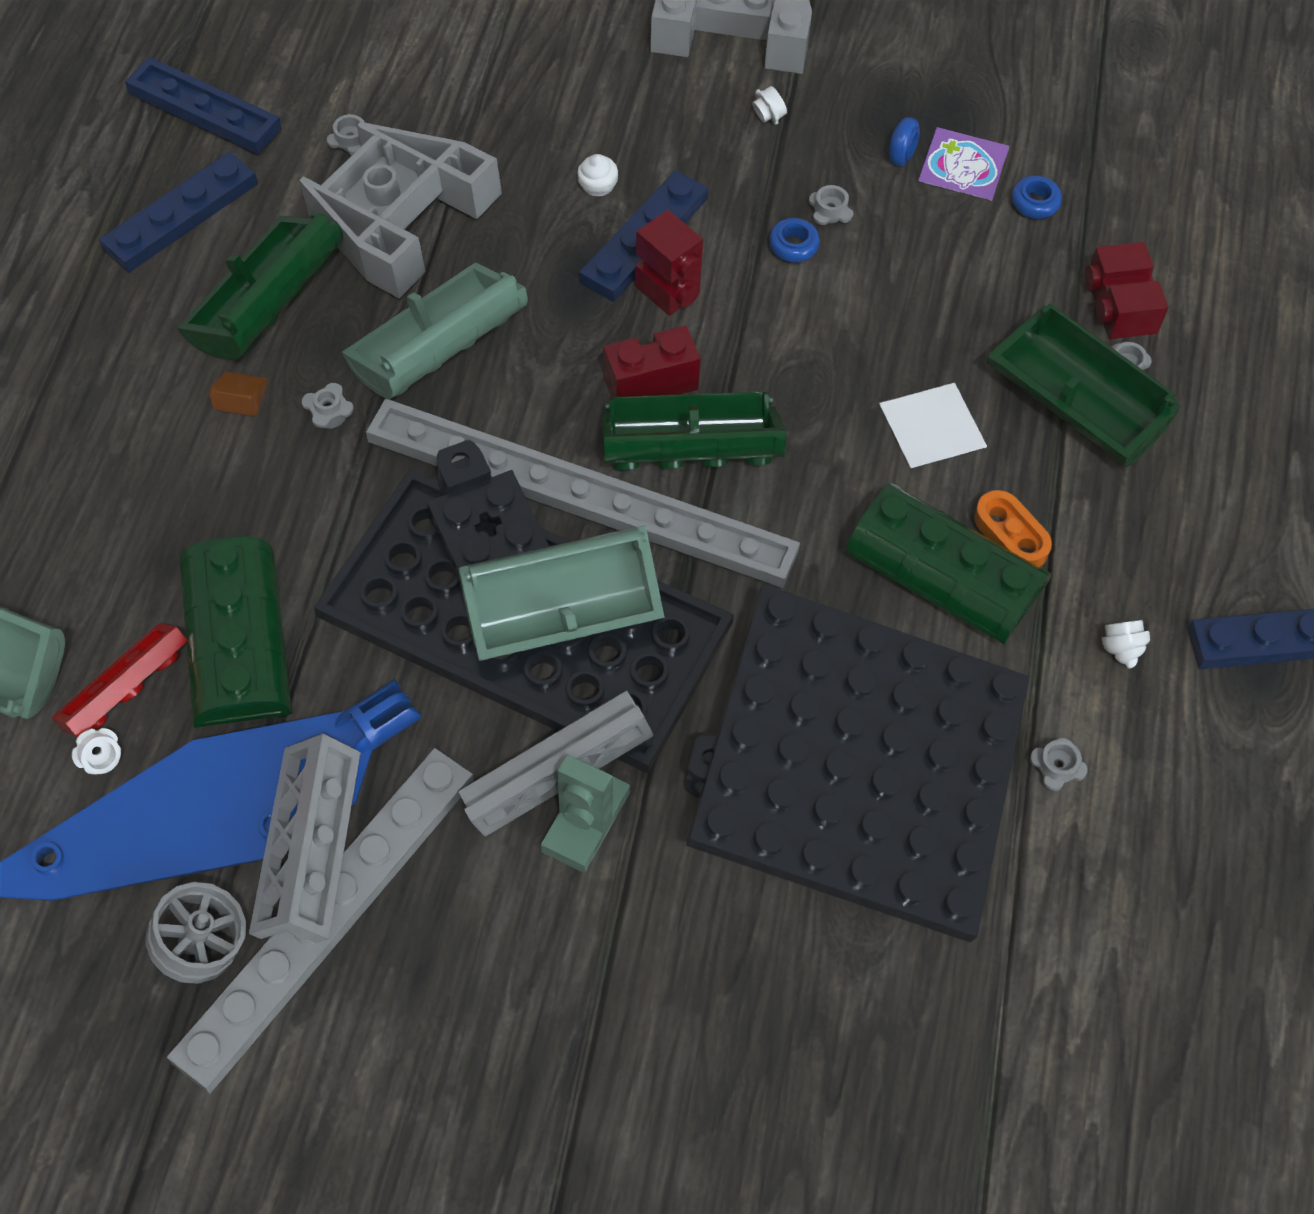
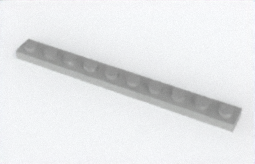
M386 398L366 431L369 443L437 466V453L439 450L465 440H471L483 453L491 470V477L513 470L525 497L619 531L646 525L650 542L784 588L799 552L800 542ZM456 456L452 462L463 459L465 456Z

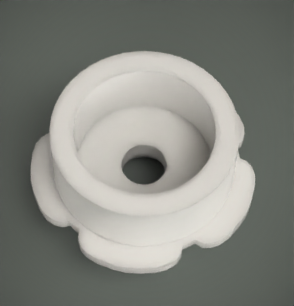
M773 86L763 91H760V89L756 90L757 100L752 102V105L763 123L771 120L774 125L779 124L778 120L787 114V108L777 90Z
M100 728L99 731H95V729L85 730L76 739L77 746L72 750L73 762L77 767L85 768L84 770L88 774H104L111 771L118 764L121 756V748L117 743L118 737L107 728ZM94 747H100L98 754H92Z

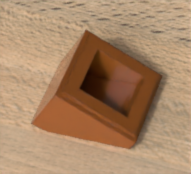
M225 371L211 386L209 391L213 409L256 417L268 384V379Z

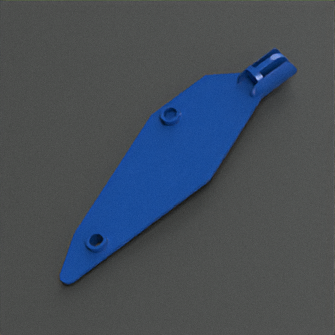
M393 679L343 712L192 740L0 862V898L54 901L261 861L264 858L282 759L286 747L320 734H325L361 752L352 805H354L357 801L372 751L419 721L422 716L415 707L410 708L411 700L406 693L400 692L401 686ZM306 758L300 761L298 775L305 767ZM298 804L295 806V808H294L293 811L291 812L290 820H291V819L293 818V816L295 815V813H296V811H297V806H298ZM55 853V861L50 866L43 867L42 861L44 857Z

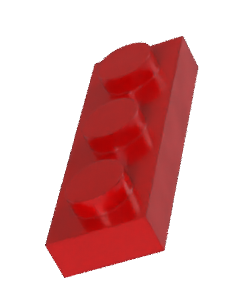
M163 623L157 624L56 712L51 719L63 732L78 737L87 729H95L96 731L106 721L107 716L105 714L118 702L124 703L129 701L142 690L144 686L142 681L153 671H160L171 665L179 656L177 650L188 640L176 626Z

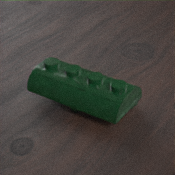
M314 212L310 214L312 219L279 216L242 258L239 255L231 254L226 259V264L230 271L177 328L179 332L195 348L207 355L229 360H236L244 356L251 349V343L265 328L271 326L276 321L277 314L291 299L301 293L302 286L316 271L325 266L327 258L343 241V233L338 222L329 221L325 214Z
M1051 303L1047 306L1043 305L987 357V364L1006 376L1032 398L1042 403L1125 467L1133 464L1159 439L1180 409V406L1176 404V394Z
M767 391L609 397V402H605V409L610 412L601 413L604 464H613V468L617 470H634L639 468V463L657 462V466L660 468L674 469L682 467L684 461L701 460V464L707 467L725 466L728 464V459H745V462L750 465H767L772 462L773 457H784L786 429L776 407L769 406L772 405L773 401L772 396H769Z
M892 482L880 492L854 529L845 551L1004 645L1051 577V573L1047 570L1039 568L1004 548L996 541L988 539L953 519L945 512L937 510L909 494Z
M251 536L206 540L185 548L180 554L179 563L185 633L188 640L186 645L194 728L269 717L285 718L291 715L292 705L273 548L265 540Z

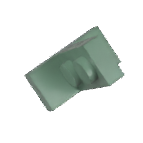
M567 754L557 770L559 814L541 843V852L585 873L628 798L631 785Z

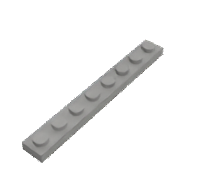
M434 748L343 853L329 939L315 943L288 931L271 936L167 1056L169 1062L211 1094L459 801L461 796L458 791L474 782L473 774Z

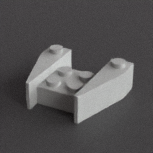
M655 0L651 17V52L689 57L695 30L767 40L765 69L803 74L812 17L810 1Z
M360 122L357 125L361 147L322 185L304 176L299 181L309 216L312 212L325 214L329 221H337L343 233V241L337 248L366 281L400 299L426 272L419 237L404 229L435 198L478 219L502 194L497 158L465 142Z

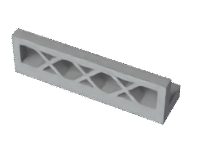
M625 691L458 791L467 807L464 810L473 825L486 837L558 794L557 770L567 754L599 769L654 735L641 710L636 706L628 691Z
M320 734L284 749L249 930L250 935L260 939L287 931L315 943L329 939L361 752L325 734ZM306 758L305 767L298 775L300 761ZM298 804L297 811L293 818L290 820L291 812ZM289 850L288 859L281 868L282 859ZM280 898L277 916L271 918L273 906Z

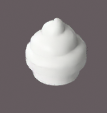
M601 154L587 157L578 168V182L583 190L592 196H604L610 193L618 181L616 164L610 158Z
M1143 620L1105 625L1106 636L1102 637L1104 649L1108 653L1114 654L1116 660L1121 664H1125L1127 668L1135 667L1138 657L1145 652L1146 644L1150 642L1149 631H1144Z

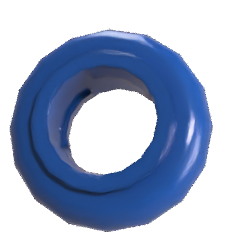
M913 117L903 118L893 132L889 145V160L894 166L903 167L906 165L916 150L920 129L918 121Z
M1042 176L1022 178L1014 186L1011 195L1012 203L1016 210L1023 216L1031 219L1051 217L1059 210L1062 203L1060 188L1055 182ZM1036 194L1042 196L1045 200H1035L1028 195Z
M787 218L779 221L772 228L769 235V244L775 256L781 260L790 263H801L809 260L817 253L820 238L814 225L808 221L799 218ZM788 237H797L802 239L804 242L800 244L789 243L785 239Z

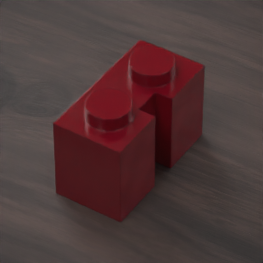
M668 209L636 231V255L642 261L635 266V287L670 316L681 307L691 305L700 294L703 238Z
M1145 242L1096 247L1091 264L1086 266L1085 283L1088 290H1093L1096 299L1097 318L1100 323H1104L1109 340L1158 334L1169 308L1160 282L1153 280L1152 272L1154 266Z
M685 325L653 333V343L641 346L638 339L633 338L603 346V378L611 397L681 395L699 389L701 358L688 327Z

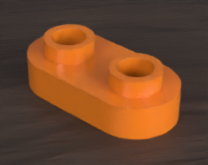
M1001 490L985 493L979 499L974 514V520L979 530L988 539L996 541L1004 548L1041 567L1046 562L1052 547L1049 533L1014 495ZM991 516H997L1003 521H994ZM1019 548H1027L1032 553H1026Z

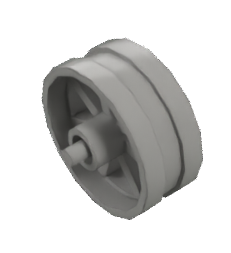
M191 882L176 886L161 898L147 926L145 945L151 961L164 975L178 982L203 983L216 979L231 966L245 939L246 919L240 904L229 892L213 884ZM195 903L200 905L198 911L190 915L182 904ZM208 907L217 911L222 917L214 920L212 915L207 912ZM170 909L182 925L158 923L161 915ZM229 927L233 936V942L231 944L212 933ZM161 937L179 938L178 945L170 951L163 943ZM204 944L226 956L221 960L208 963ZM183 952L188 955L195 954L196 963L187 962L179 957Z

